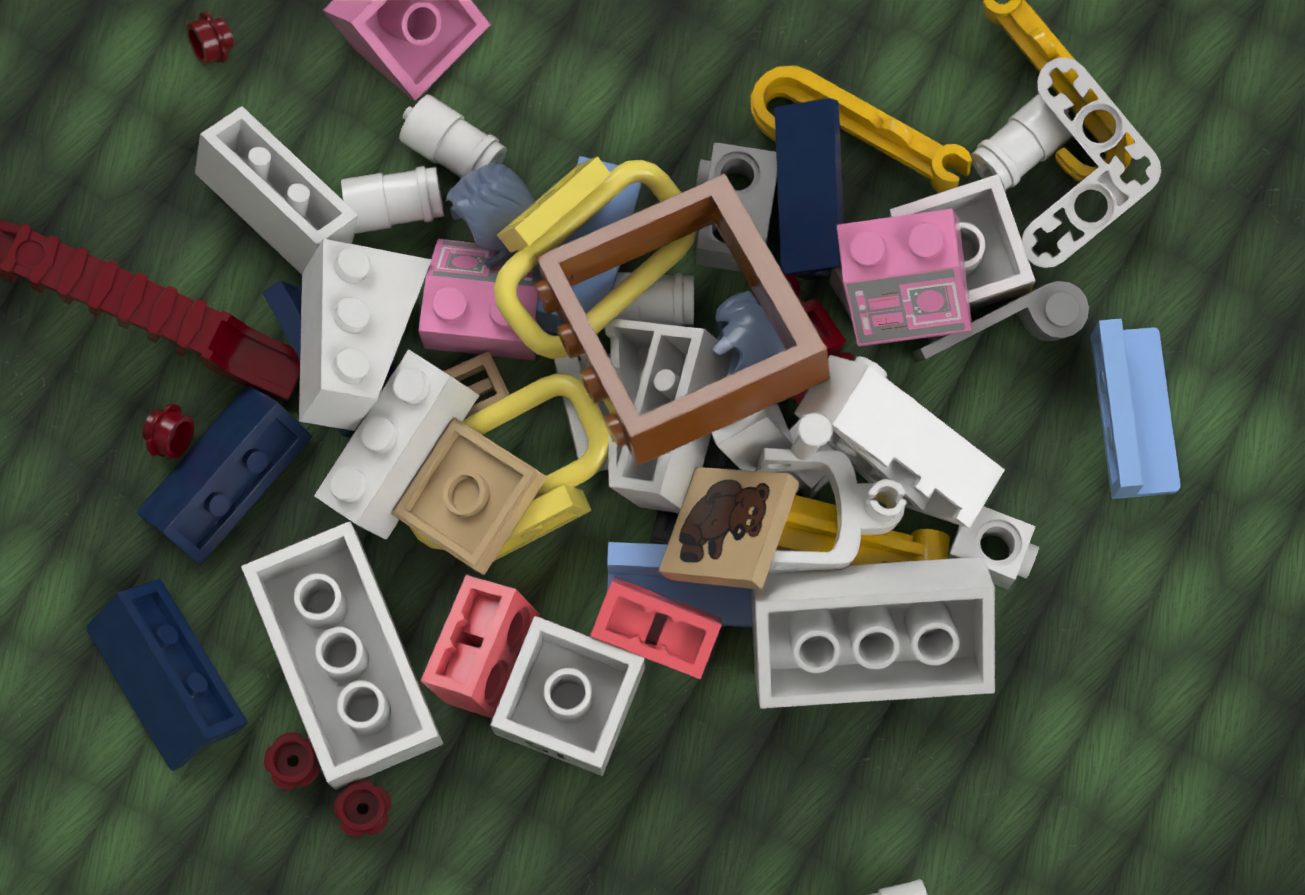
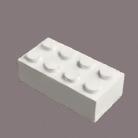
M351 521L241 566L327 783L337 790L351 782L368 777L443 745L362 543Z
M984 557L849 565L844 569L774 573L767 574L762 590L751 589L754 673L760 708L995 693L994 584Z

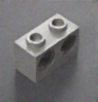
M714 142L711 161L700 160L696 186L723 174L728 176L739 173L746 176L751 181V185L744 190L735 192L764 242L767 243L777 183L776 152ZM715 224L696 232L694 244L692 245L696 246L695 265L742 272L727 245L714 237L713 232L717 229Z

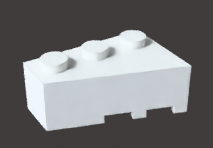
M323 238L302 272L299 422L352 431L356 430L378 399L431 264V259Z
M613 319L605 327V334L610 337L611 363L639 416L727 377L733 353L729 350L721 357L716 356L712 352V348L718 340L705 329ZM711 433L639 466L636 465L626 444L618 448L616 442H613L609 435V487L638 507L680 513L695 468L703 467Z
M830 355L828 358L830 379L810 388L794 414L800 419L806 414L813 412L826 416L833 427L832 437L827 444L833 450L845 453L850 459L853 468L869 483H877L879 480L884 479L898 482L906 492V495L903 496V500H906L905 508L970 528L1003 474L1004 469L917 403L911 396L886 379V371L875 362L858 356L855 361Z

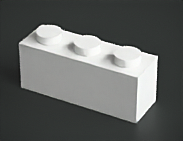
M239 107L200 134L195 174L298 272L302 274L323 238L352 244L358 214L244 107Z
M408 349L379 394L378 399L366 414L314 496L356 525L387 540L399 521L391 513L453 417L463 422L479 395Z

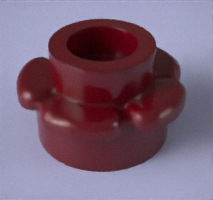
M201 12L199 20L191 22L186 26L190 46L199 62L203 65L214 61L225 63L228 60V50L234 47L230 29L221 17L212 20L209 13Z
M168 404L164 407L163 411L155 410L146 419L143 427V438L146 441L147 451L150 455L167 456L175 459L180 457L189 447L194 434V421L190 416L180 413V406Z
M288 732L280 735L276 742L266 750L264 767L266 771L271 772L272 782L281 789L293 790L298 785L307 787L316 780L320 773L319 760L310 738L304 739L299 733ZM291 756H296L299 759V763L295 767H291L288 764V759Z
M359 779L349 783L347 788L337 795L334 802V815L340 818L341 829L350 836L359 838L366 833L376 835L389 822L387 812L392 807L391 798L383 787H375L370 780ZM362 803L368 805L369 809L366 814L358 813V806Z

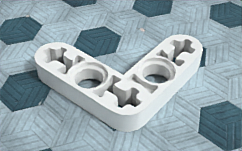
M1066 57L1055 58L1046 63L1039 73L1037 80L1038 91L1045 103L1099 167L1032 221L1025 229L1022 243L1027 258L1034 265L1043 268L1055 267L1064 262L1150 192L1158 183L1161 174L1160 160L1154 150L1085 67L1076 60ZM1056 68L1063 73L1069 72L1071 69L1077 72L1079 77L1074 81L1073 85L1083 98L1089 89H1092L1098 96V100L1083 106L1074 120H1071L1064 112L1065 109L1074 106L1068 96L1061 93L1054 97L1048 90L1054 83L1049 74ZM1101 109L1113 115L1116 121V131L1110 140L1096 143L1085 136L1083 122L1090 112ZM1125 132H1128L1135 141V143L1124 147L1132 158L1138 160L1146 156L1151 162L1146 169L1149 180L1142 185L1135 179L1128 183L1121 179L1120 175L1126 168L1117 155L1112 158L1110 163H1106L1100 153L1115 147ZM1093 189L1101 192L1108 202L1107 213L1097 222L1083 221L1075 211L1076 198L1085 190ZM1063 207L1070 222L1085 234L1078 240H1074L1071 231H1068L1057 242V246L1061 250L1058 255L1053 257L1048 251L1038 255L1032 248L1038 241L1034 234L1035 230L1041 227L1049 233L1058 227L1063 221L1055 217L1054 213Z

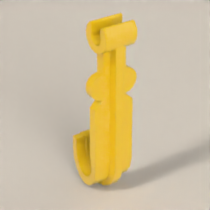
M982 0V11L985 17L992 23L999 24L1039 72L1046 63L1055 58L1066 57L1075 60L1025 0H1010L1006 4H998L994 0ZM1056 68L1049 74L1054 81L1052 88L1057 94L1064 93L1073 102L1074 106L1070 107L1075 115L1083 106L1098 100V96L1092 89H1089L1083 98L1074 88L1073 83L1079 77L1075 70L1071 69L1069 72L1063 73ZM1100 109L1090 112L1083 122V125L1099 143L1110 140L1116 131V121L1113 115L1105 110ZM1125 132L1115 147L1105 151L1106 163H1110L1112 158L1117 155L1125 168L1130 165L1132 156L1124 147L1133 144L1134 139L1128 132ZM1065 147L1059 149L1055 154V160L1061 168L1079 182L1099 167L1084 165Z
M779 66L766 72L755 83L750 96L751 115L759 130L775 142V117L766 108L770 100L776 97H784L794 103H802L831 98L839 103L840 129L929 178L933 189L938 193L957 188L959 185V177L945 169H954L965 177H968L970 174L972 158L963 146L957 144H946L943 146L807 69L798 66Z
M795 495L776 550L831 551L835 545L837 535L836 505ZM932 529L915 530L911 535L892 530L880 535H861L858 553L850 565L948 559L950 536L944 532Z

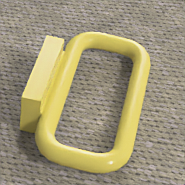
M598 156L580 163L497 234L498 238L511 253L518 252L508 259L497 273L494 285L495 304L505 321L522 342L534 353L550 359L568 357L559 335L552 336L543 331L521 304L517 295L518 283L538 265L537 256L560 246L628 185L636 182L645 184L660 202L682 193L671 178L656 164L644 160L625 161L609 171ZM696 232L660 247L586 313L596 335L686 255L694 244Z
M556 373L542 377L463 420L464 424L483 435L553 397L563 396L572 402L588 439L587 450L583 456L547 475L545 482L494 561L592 511L583 490L577 489L575 486L589 480L604 466L608 459L609 434L598 403L593 404L583 382L573 375ZM410 527L420 542L432 549L444 550Z

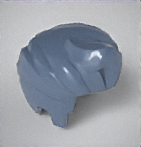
M496 162L485 165L478 170H473L465 175L448 192L446 199L450 200L453 204L451 216L454 220L462 218L466 222L477 246L483 249L501 250L499 254L485 261L484 265L486 267L507 261L518 252L511 253L498 238L497 234L536 201L523 180L511 168H507L503 163L498 164Z
M751 291L735 294L718 307L716 322L720 335L717 338L718 342L712 348V352L718 357L723 356L729 350L733 353L727 376L786 350L765 311L758 304L756 297Z

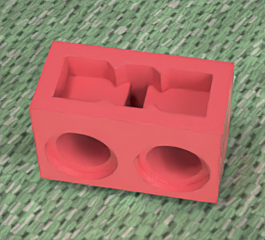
M466 575L421 678V682L446 704L493 718L534 616L539 617L540 614L516 589Z
M614 576L590 636L701 679L721 628L722 618Z

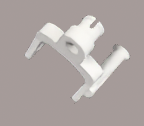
M809 413L801 418L798 423L799 435L791 449L764 448L757 461V471L779 472L818 469L824 472L830 481L837 508L835 545L829 552L775 551L768 574L844 569L850 565L857 555L861 535L888 533L896 527L904 515L906 500H903V496L906 495V492L898 482L884 479L879 480L877 483L857 484L855 470L845 453L838 450L816 451L819 446L829 442L833 433L831 422L820 413ZM877 501L884 503L887 508L880 506Z

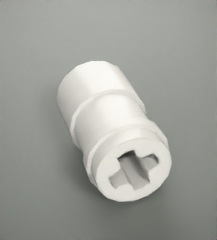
M1039 93L1012 115L1008 123L989 139H984L977 145V149L971 154L972 164L982 179L999 174L1005 191L1016 186L1024 174L1040 161L1048 159L1074 136L1045 103ZM1067 108L1064 112L1071 119L1069 108Z
M431 95L423 97L414 108L409 106L403 114L405 122L400 132V141L431 162L439 163L461 177V179L471 171L478 170L485 165L494 162L498 164L503 163L507 148L499 143L498 138L493 135H486L466 122L464 116Z
M424 166L416 167V170L395 174L383 175V173L341 179L343 201L358 214L354 234L392 228V225L420 220L431 222L434 221L433 218L444 217L436 167L425 169Z
M618 272L613 289L632 272ZM674 272V275H663L615 319L675 326H694V275H682V272Z

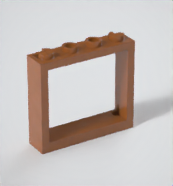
M725 174L536 257L542 280L534 283V287L541 299L543 309L547 315L555 311L557 312L563 324L557 326L556 329L570 359L580 356L586 367L585 370L580 371V376L593 404H596L603 400L610 415L604 417V422L612 441L616 442L618 448L626 444L637 466L830 379L826 346ZM715 224L786 350L639 416L571 287Z

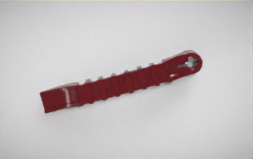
M0 220V278L14 283L20 277L29 281L33 290L42 293L47 288L58 293L60 300L66 304H70L73 300L88 306L89 312L97 317L103 312L117 318L118 326L127 329L130 325L147 331L148 340L157 343L160 338L175 343L177 344L176 354L184 357L189 350L200 355L199 361L210 370L242 385L251 386L272 397L288 401L300 375V360L293 347L251 328L226 311L222 310L219 312L206 306V301L199 298L195 301L179 294L178 289L170 285L167 288L149 281L148 276L140 272L136 275L119 268L118 263L110 259L108 262L89 255L86 249L81 247L74 249L61 243L60 239L50 235L48 238L32 230L31 226L24 223L19 225Z

